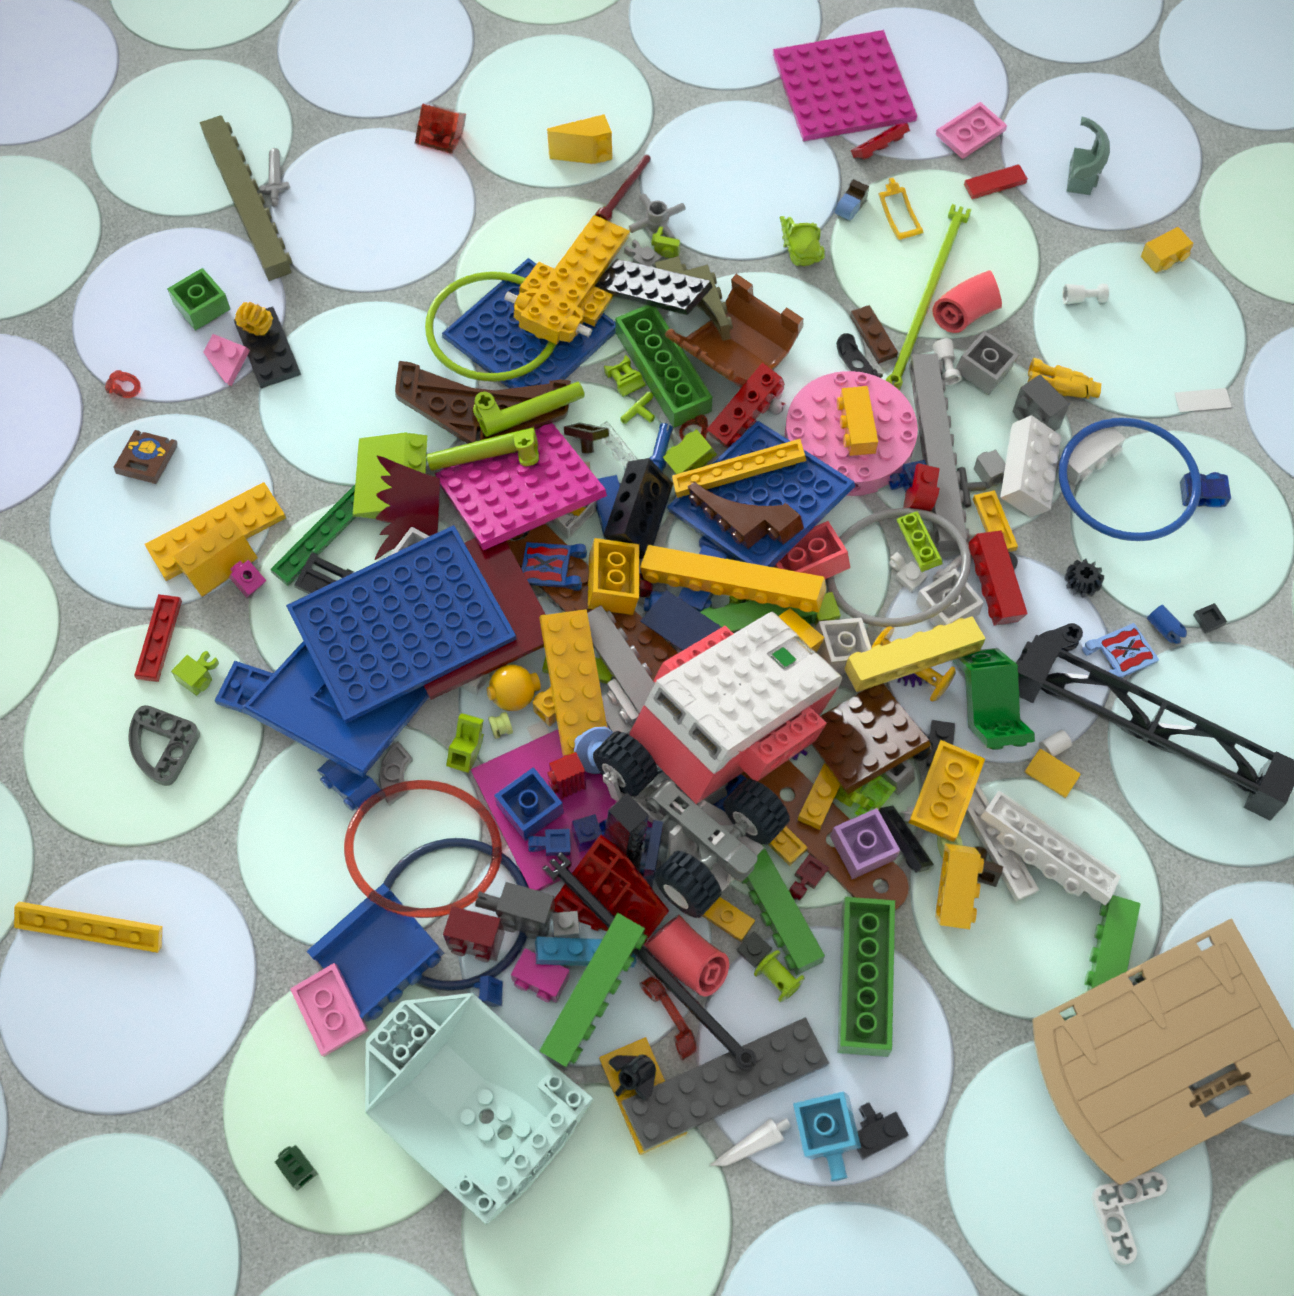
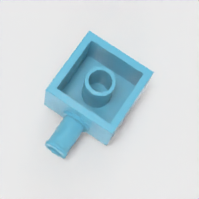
M843 1091L793 1103L804 1157L810 1160L820 1157L827 1158L831 1181L847 1179L848 1176L846 1175L842 1154L845 1151L861 1148L849 1095Z

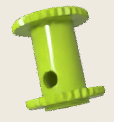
M776 950L759 963L754 971V976L758 977L763 973L782 993L778 1001L783 1002L800 988L805 977L801 975L796 979L777 960L781 952Z

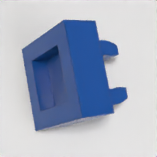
M489 975L481 976L480 982L474 984V988L479 989L478 998L484 1004L491 1007L502 1006L503 981Z

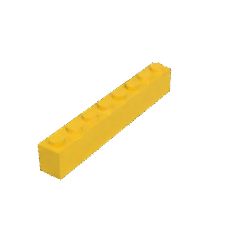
M648 545L640 566L644 580L650 583L659 582L672 587L689 588L693 591L701 590L715 595L733 596L740 600H755L761 604H776L782 608L792 607L804 612L813 611L819 613L826 592V583L823 576Z

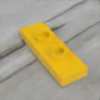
M721 897L702 916L740 942L743 941L755 923L753 918Z

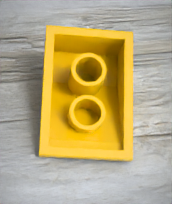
M605 114L547 128L548 155L550 159L587 164L612 160V131Z

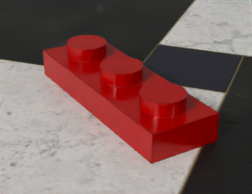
M908 123L896 124L851 150L853 158L861 157L862 159H867L873 155L875 150L879 151L889 146L888 143L891 141L895 142L903 139L904 134L910 131Z

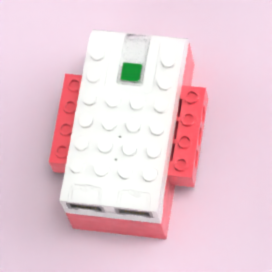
M770 612L736 633L723 626L664 661L654 679L655 684L629 735L646 748L655 763L697 804L744 771L753 780L759 781L816 741L827 724L820 715L838 689L842 676L774 612Z

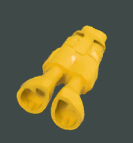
M1038 358L1031 360L1027 383L1040 374L1062 396L1089 399V397L1099 398L1102 383L1093 381L1092 377L1089 378L1082 372L1072 371V369L1060 365L1055 367L1048 366Z

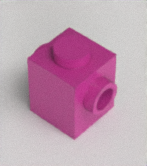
M249 560L244 564L239 561L230 569L233 573L230 574L229 579L246 598L267 581Z

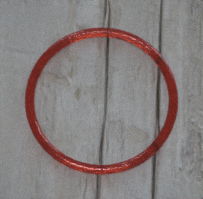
M412 780L388 786L363 802L348 824L344 839V857L352 880L372 902L399 915L415 918H434L449 915L452 906L461 909L468 907L476 901V898H479L478 893L480 891L483 893L487 891L500 867L502 842L493 817L474 796L447 783L431 780ZM424 789L450 794L472 807L487 826L492 841L490 866L481 883L471 893L458 901L432 908L401 905L377 893L365 881L357 867L354 856V840L361 820L372 807L383 799L408 790Z

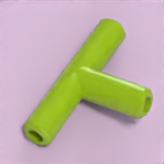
M648 391L620 417L621 422L626 424L637 413L648 422H653L655 415L645 409L644 406L654 398V395Z

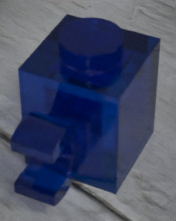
M925 460L903 464L901 474L895 473L890 475L891 481L888 483L891 490L903 487L906 493V490L913 486L916 465L919 463L926 465Z
M596 814L572 821L571 831L579 852L590 849L600 834L602 836L605 834L607 819L598 823Z

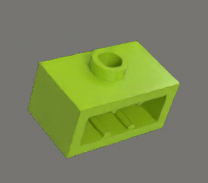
M696 429L688 433L677 446L671 447L663 458L673 471L679 474L705 466L718 454Z

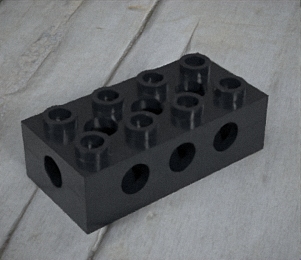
M650 458L628 461L603 534L607 540L639 544V559L644 558L648 545L654 546L674 484Z

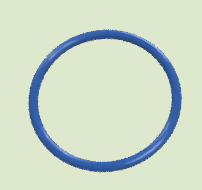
M1110 418L1090 424L1080 430L1067 443L1059 462L1060 488L1069 507L1088 526L1112 538L1126 541H1150L1168 536L1188 522L1200 501L1201 476L1192 454L1173 434L1147 421L1133 418ZM1123 426L1149 431L1170 443L1183 457L1192 479L1191 498L1182 515L1171 524L1149 532L1117 530L1091 517L1079 505L1072 494L1067 474L1071 454L1084 438L1105 428Z

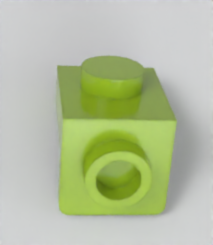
M659 226L657 234L654 233L652 236L651 245L654 246V251L665 258L678 257L680 255V240L663 237V227Z

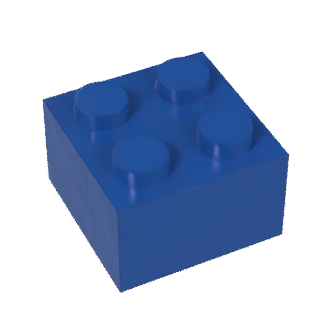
M534 767L494 795L497 807L524 841L564 813L563 803Z

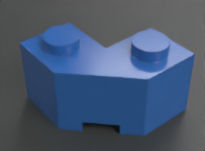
M330 759L317 770L322 776L320 778L322 784L330 790L332 788L344 799L343 803L351 811L357 810L364 813L384 795L370 776L365 775L361 777Z

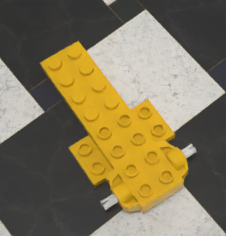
M593 215L555 268L538 261L521 284L520 294L517 296L508 291L505 295V300L514 303V318L519 321V328L534 334L537 338H544L555 344L559 340L571 342L578 333L589 338L592 329L583 326L582 323L585 322L595 326L613 298V294L595 287V285L629 238L630 230Z

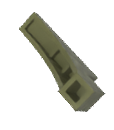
M679 256L655 262V267L658 269L701 278L711 282L713 288L698 303L697 307L713 322L722 341L731 339L732 321L730 317L725 315L728 314L725 301L721 302L720 300L722 299L721 289L715 286L717 284L715 272H710L708 264L687 270L686 265L681 264Z

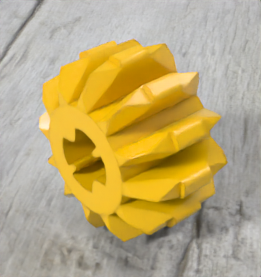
M243 302L237 310L234 320L239 327H242V330L259 336V334L265 335L270 329L273 317L270 311L265 310V307L252 302Z

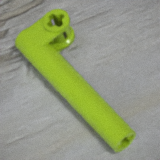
M575 382L500 410L490 393L480 392L475 397L473 413L480 424L483 434L488 437L584 398L585 394L582 385L579 382Z
M533 427L427 454V461L430 470L433 471L518 452L520 464L531 466L539 461V446Z

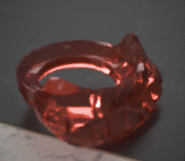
M702 414L686 421L680 427L679 436L681 441L685 437L683 435L684 429L689 425L702 427L700 434L706 439L708 420Z

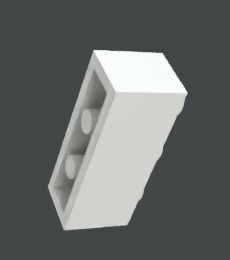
M1114 427L1096 431L1084 438L1075 447L1069 459L1068 480L1073 485L1080 480H1087L1091 476L1092 471L1096 468L1100 470L1106 465L1108 459L1111 457L1116 458L1123 451L1122 446L1126 438ZM1059 458V461H1058V464H1057V469H1058V470H1059L1060 458Z

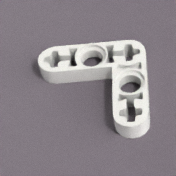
M1159 1172L1141 1174L1122 1185H1118L1116 1182L1104 1184L1092 1192L1091 1202L1110 1256L1116 1264L1128 1265L1134 1262L1137 1257V1248L1122 1207L1157 1198L1164 1194L1168 1186L1167 1180ZM1151 1178L1154 1182L1158 1181L1160 1184V1186L1156 1188L1157 1192L1154 1188L1145 1189L1143 1191L1141 1187L1142 1185H1146L1149 1182H1151ZM1125 1184H1130L1135 1188L1136 1196L1134 1199L1124 1196L1122 1188ZM1101 1191H1103L1104 1195L1116 1192L1117 1197L1107 1201V1205L1104 1201L1100 1202L1098 1199L1102 1195ZM1110 1217L1119 1220L1121 1228L1118 1233L1111 1232L1108 1229L1107 1220ZM1124 1234L1125 1239L1120 1240L1124 1249H1129L1130 1253L1126 1255L1127 1260H1125L1124 1256H1119L1117 1253L1121 1249L1119 1240L1113 1243L1112 1238H1118Z

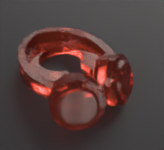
M116 370L107 379L105 390L107 393L112 394L114 392L118 396L131 398L138 395L141 385L139 379L133 374ZM115 381H129L134 385V389L128 392L124 391L121 385L115 383Z

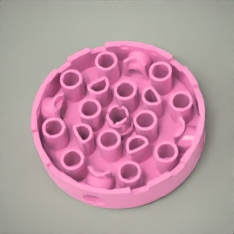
M842 371L818 377L805 385L797 393L788 409L784 437L790 441L801 439L805 451L854 481L855 488L846 496H860L878 492V489L886 485L890 486L902 476L904 470L910 464L914 452L918 426L911 404L891 383L868 373ZM868 386L878 437L876 454L849 456L848 447L845 448L843 443L845 429L840 427V416H842L841 410L837 409V397H840L841 388Z

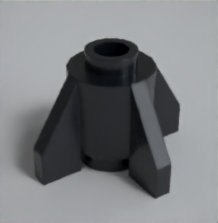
M616 1055L609 1060L608 1063L616 1072L621 1070L619 1073L621 1085L614 1093L617 1097L632 1089L643 1100L651 1096L656 1067L650 1057L646 1055Z

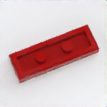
M1020 164L966 179L964 186L971 199L1026 184L1028 178Z

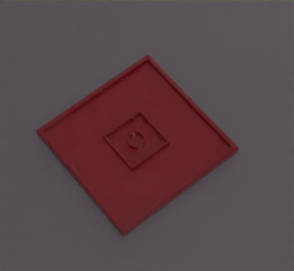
M475 538L464 543L517 639L423 685L430 700L544 647L539 617L546 614L506 541L486 550L481 548Z

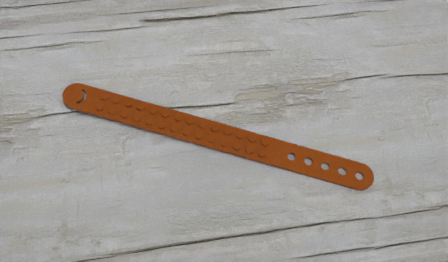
M547 524L531 529L522 539L520 538L525 532L511 538L512 540H506L521 569L526 542L567 545ZM570 556L567 577H581L582 588L580 591H574L565 587L539 586L564 612L587 609V613L594 610L588 609L589 565L583 559ZM634 611L633 615L611 612L616 620L614 625L617 629H623L628 637L626 643L629 647L633 645L640 655L638 658L639 662L647 664L652 672L650 678L654 682L662 663L678 654V652L662 636L641 623L642 617L636 611ZM787 760L758 781L772 790L785 805L790 816V822L786 827L808 847L807 852L829 867L827 872L852 897L895 900V910L901 907L907 898L909 885L905 873L894 861L852 879L836 847H832L826 842V837L832 833L835 826L850 820L834 803H832L820 830L798 820L799 814L814 784L790 760ZM745 771L741 773L746 779H752ZM783 789H791L795 794V798L792 801H784L780 797V792ZM876 880H884L888 884V891L885 893L876 892L873 883Z

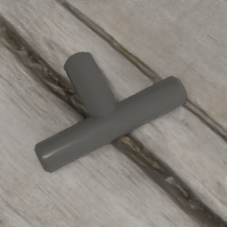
M959 467L957 471L960 472L959 486L960 490L963 491L962 505L968 508L972 505L969 491H985L987 484L986 482L968 483L966 468Z

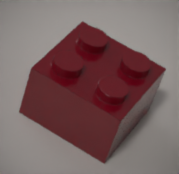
M453 906L451 907L443 932V937L451 953L458 956L473 955L475 959L482 962L497 961L505 935L501 918Z

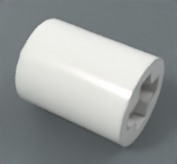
M1062 729L1039 742V749L1044 750L1053 757L1072 747L1071 738Z

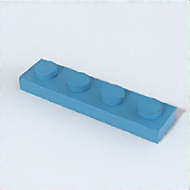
M536 937V964L588 966L602 939ZM632 953L631 957L635 958V960L633 961L631 967L634 968L636 965V956Z

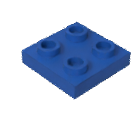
M234 660L214 701L217 705L243 713L242 707L273 673Z

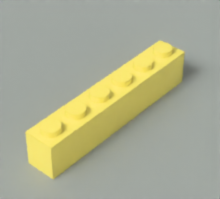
M973 616L966 619L959 618L951 624L938 625L926 632L919 631L911 637L905 639L898 638L890 644L884 646L877 645L863 653L855 652L848 657L844 670L856 692L978 652L981 650L986 638Z

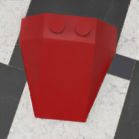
M601 834L572 872L615 917L619 913L645 928L644 934L648 937L644 944L669 912V909L625 853ZM564 884L554 898L555 912L577 911L578 922L591 926V929L595 931L600 929L607 932L609 928Z

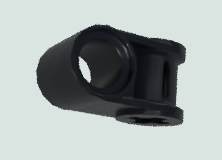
M1069 623L1054 630L1046 631L1039 636L1061 646V649L1069 652L1077 648L1079 641L1083 637V630L1079 625Z

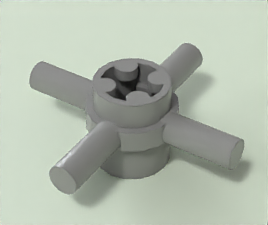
M642 194L639 199L647 209L645 219L629 225L630 232L634 233L645 227H648L653 232H657L660 226L663 227L665 237L675 239L676 237L668 227L669 217L685 211V204L682 202L668 208L664 202L658 200L651 202L646 194Z

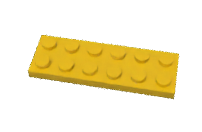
M265 482L145 543L146 549L165 581L183 573L175 563L173 555L230 517L246 539L286 519L283 510Z
M587 609L547 614L539 617L563 756L574 753L575 739L585 731L594 727H607Z

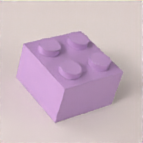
M877 808L835 826L830 835L852 879L896 860L900 853L896 841Z

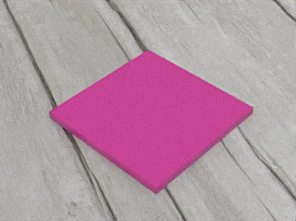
M558 729L471 769V773L528 887L537 891H541L561 881L558 878L553 882L542 868L547 865L553 871L555 869L549 861L555 859L559 864L562 862L557 856H546V849L538 852H529L528 840H523L496 805L494 795L533 767L549 785L548 781L550 780L547 772L550 771L549 763L565 757L562 754ZM585 771L586 789L568 795V798L564 796V799H560L563 803L564 813L533 835L544 837L545 830L570 829L571 854L564 856L572 864L568 869L571 873L600 834L604 837L608 810L617 802L611 798L601 773L592 774ZM647 821L648 827L652 828L653 823Z

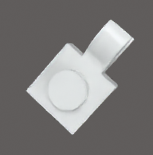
M898 552L890 557L889 566L898 572L895 579L910 593L927 580L928 575L925 572H921L913 561L906 564L904 558Z

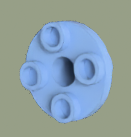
M607 727L591 728L575 739L574 752L577 753L585 771L588 773H600L594 762L593 752L613 733Z

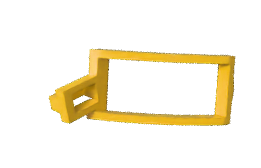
M894 177L889 178V184H885L886 191L878 194L886 218L896 238L900 240L922 234L923 229L913 212L905 188L900 187L898 182H895ZM902 193L906 208L916 229L900 233L891 217L884 197Z

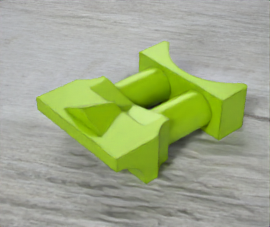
M627 355L618 365H604L605 375L608 378H614L617 382V390L622 397L646 386L641 373L631 368V360Z

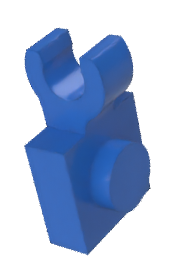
M570 829L545 830L544 837H528L529 852H538L546 849V856H556L559 852L564 855H570Z

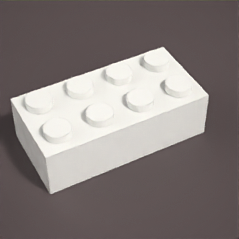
M1032 415L1013 423L1011 426L1000 498L1031 518L1051 510L1061 435Z

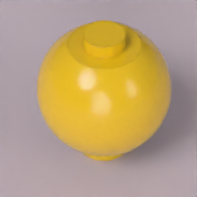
M511 664L500 667L493 673L486 691L489 700H493L494 704L505 711H519L530 704L534 698V692L540 691L541 684L536 672L530 674L524 667Z

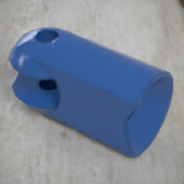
M1163 604L1158 606L1147 617V620L1170 643H1181L1180 637L1184 638L1187 636L1185 626Z

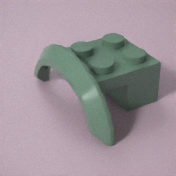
M1081 116L1080 125L1089 128L1095 133L1096 137L1091 150L1074 147L1070 159L1066 192L1090 195L1093 187H1097L1099 175L1097 174L1102 173L1103 168L1108 162L1110 141L1102 126L1090 118Z

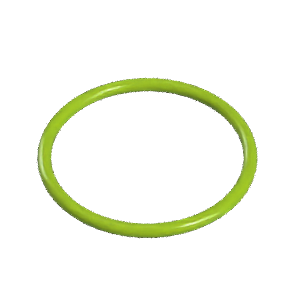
M480 272L452 282L435 297L429 307L425 320L427 342L435 357L451 371L478 381H506L528 374L547 360L556 344L548 341L544 350L530 363L518 369L502 373H483L466 369L450 360L442 352L436 342L433 328L436 312L442 302L457 289L474 282L502 280L521 285L526 279L506 272Z

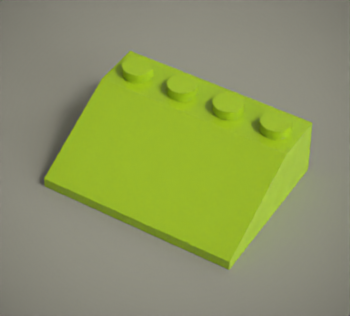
M404 432L359 438L353 504L354 517L376 519V516L383 509L390 506L376 496L378 492L392 488L381 479V476H390V474L381 465L377 455L425 473L428 435Z

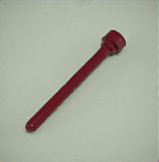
M646 154L643 156L607 206L598 209L595 213L596 216L609 222L611 221L612 211L651 160L650 155Z

